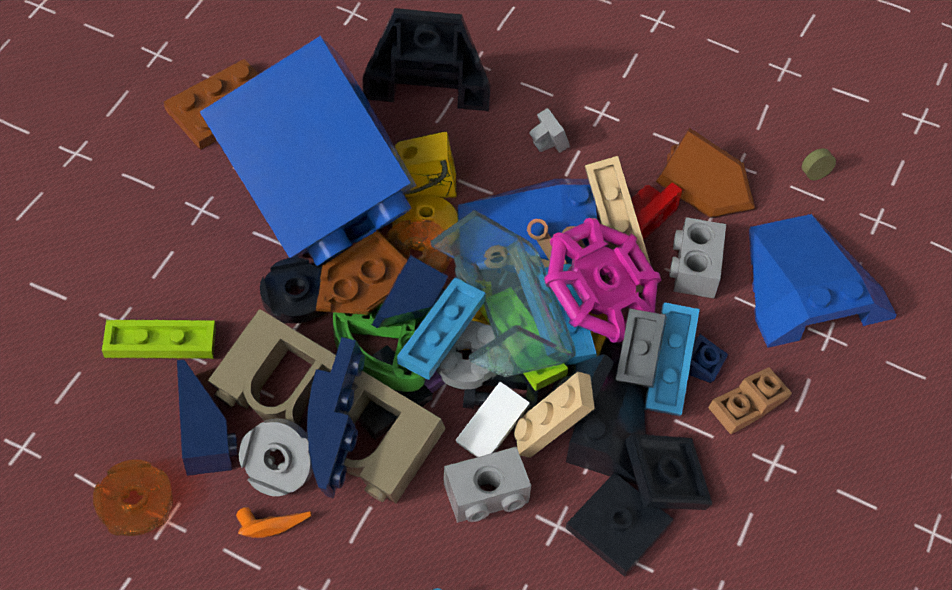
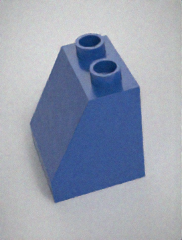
M321 36L200 111V114L289 258H301L309 253L316 266L319 267L353 246L345 230L368 216L375 229L379 230L412 209L404 193L416 187V183L343 58Z

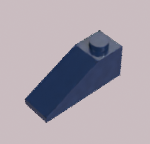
M177 360L182 459L186 474L188 476L232 470L231 456L238 455L236 433L229 434L225 417L186 361Z

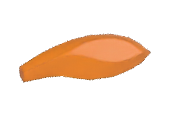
M244 507L236 513V517L242 525L238 534L251 538L276 535L309 518L311 514L308 511L280 517L270 516L265 519L256 520L250 508Z

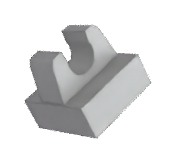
M547 108L537 114L540 124L533 128L529 134L533 138V143L539 152L555 146L560 153L570 147L564 129L551 111Z

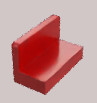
M674 183L668 185L661 193L650 185H646L631 198L643 241L678 209L682 189Z

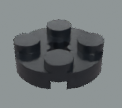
M287 258L271 266V272L266 275L265 279L263 276L260 282L262 304L265 310L284 324L303 323L316 317H321L326 313L324 311H316L321 282V266L317 268L315 265L309 264V260L304 258ZM298 285L299 290H304L298 295L288 293L291 291V286Z

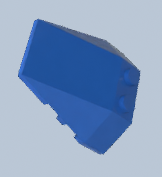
M552 179L459 204V263L500 275L502 271L521 276L522 281L529 283L537 280L536 272L512 266H506L501 270L490 269L485 265L482 257L485 247L490 243L500 242L510 252L549 260L537 240L529 236L527 226L533 219H542L546 222L548 234L552 238L555 233H562L566 227H576L584 223L586 218L597 219L596 204L589 180ZM535 223L531 227L532 234L535 236L542 235L544 233V226L541 223ZM582 239L586 247L590 245L588 239ZM494 249L490 253V259L495 263L500 262L503 258V253L499 249ZM565 255L566 262L572 265V259Z
M812 214L750 227V257L754 277L752 286L753 292H755L754 316L767 348L800 341L805 327L811 324L858 314L863 326L896 318L897 314L883 287Z

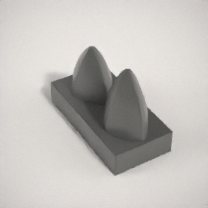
M629 309L616 375L617 382L654 388L667 320L665 314Z

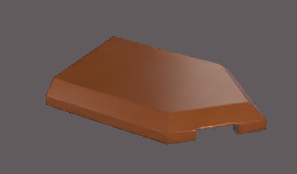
M689 127L655 182L664 188L674 183L682 189L680 198L709 218L755 209L744 163Z
M376 230L373 234L363 238L322 266L316 311L367 315L383 304L407 259Z

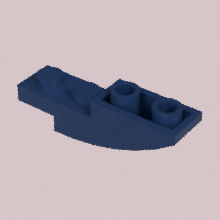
M341 337L331 372L316 369L308 405L307 435L312 469L319 489L326 497L334 498L336 489H341L345 482L347 467L344 465L347 452H352L357 442L358 430L355 429V424L349 415L344 414V412H349L354 400L352 385L355 376L359 377L365 363V356L362 354L363 352L357 341Z

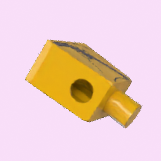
M447 132L400 141L395 145L398 154L417 185L404 193L405 197L417 195L457 197L456 169Z

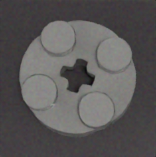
M471 320L437 368V373L442 376L441 380L455 388L475 389L482 386V383L491 377L493 379L500 371L503 357V347L498 338V331L493 326ZM470 349L476 355H470L469 360L462 359V354L458 351Z
M278 418L265 420L250 430L241 442L239 449L241 468L245 466L246 473L250 477L247 480L261 493L270 496L286 495L304 485L313 474L307 432L292 421ZM279 449L285 457V462L280 463L279 466L275 465V458L270 456V451Z

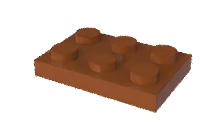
M242 59L165 100V110L201 150L217 140L200 114V111L259 74L245 59Z

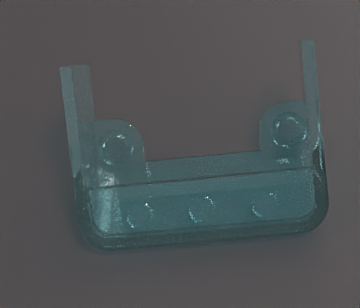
M474 210L430 241L433 248L454 258L456 264L455 273L459 280L486 293L483 304L495 339L469 355L471 363L503 377H510L562 365L576 356V349L556 296L551 287L545 285L544 277L547 276L541 257L528 240Z

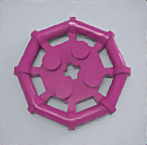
M586 218L584 223L564 233L558 232L553 235L550 240L552 250L548 275L544 277L545 285L551 287L569 316V324L574 328L580 326L606 336L611 342L617 343L623 341L627 319L624 321L621 310L629 307L630 309L656 313L657 286L661 281L659 272L653 270L636 243V236L632 233L627 235L600 224L596 218ZM586 238L590 245L582 249L577 242ZM604 240L612 244H615L619 247H616L614 250L605 247L609 243L604 242ZM565 255L572 259V265L568 268V271H563ZM600 274H607L610 281L606 284L601 279ZM571 284L583 302L580 306L566 285ZM637 285L643 287L642 299L638 297L639 292L636 293ZM591 312L595 315H600L602 313L606 314L608 322L597 317H594L592 315H589L588 313Z

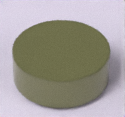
M826 148L817 149L804 159L802 171L810 180L824 178L834 169L836 158Z

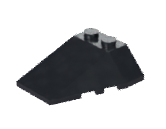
M394 8L363 73V93L367 100L395 102L397 84L458 89V109L489 111L491 85L462 14Z

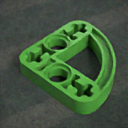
M382 304L367 315L333 313V332L337 350L341 337L354 340L351 333L399 338L393 365L372 357L360 347L363 352L362 354L365 356L363 372L393 390L413 392L419 390L424 385L426 378L414 372H411V375H406L408 369L397 364V355L416 331L418 322H422L427 314L424 317L376 328L371 324Z

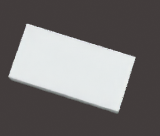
M499 382L456 438V442L476 457L495 453L517 421L529 408L530 403L502 382Z

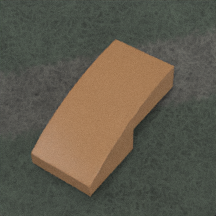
M768 367L745 378L738 388L713 399L708 408L730 434H733L772 411L787 400L792 392Z

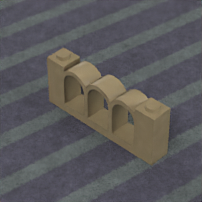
M259 309L208 381L217 390L214 396L230 407L237 403L247 410L250 405L264 421L276 418L286 419L301 427V417L309 405L315 371L318 369L331 372L336 355ZM288 350L312 364L293 394L283 404L276 407H266L260 404V392L263 385ZM362 371L359 377L355 376L352 385L354 390L352 407L349 412H344V414L349 415L355 424L369 402L372 401L398 418L378 448L369 457L362 460L346 458L344 465L347 467V473L360 477L365 485H367L364 491L382 503L386 498L397 503L445 431V426L438 416Z

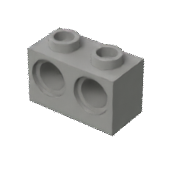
M685 218L683 229L676 230L673 250L679 251L678 258L672 257L669 277L675 278L673 292L715 298L721 278L726 224Z

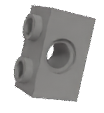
M517 447L444 466V486L457 523L465 520L469 522L480 521L490 513L500 510L506 512L515 511L523 507L525 503H529L531 483ZM490 484L496 490L488 492L482 490L480 486Z

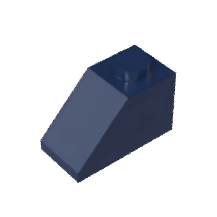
M410 255L371 325L381 328L424 317L446 290L442 287L448 276Z

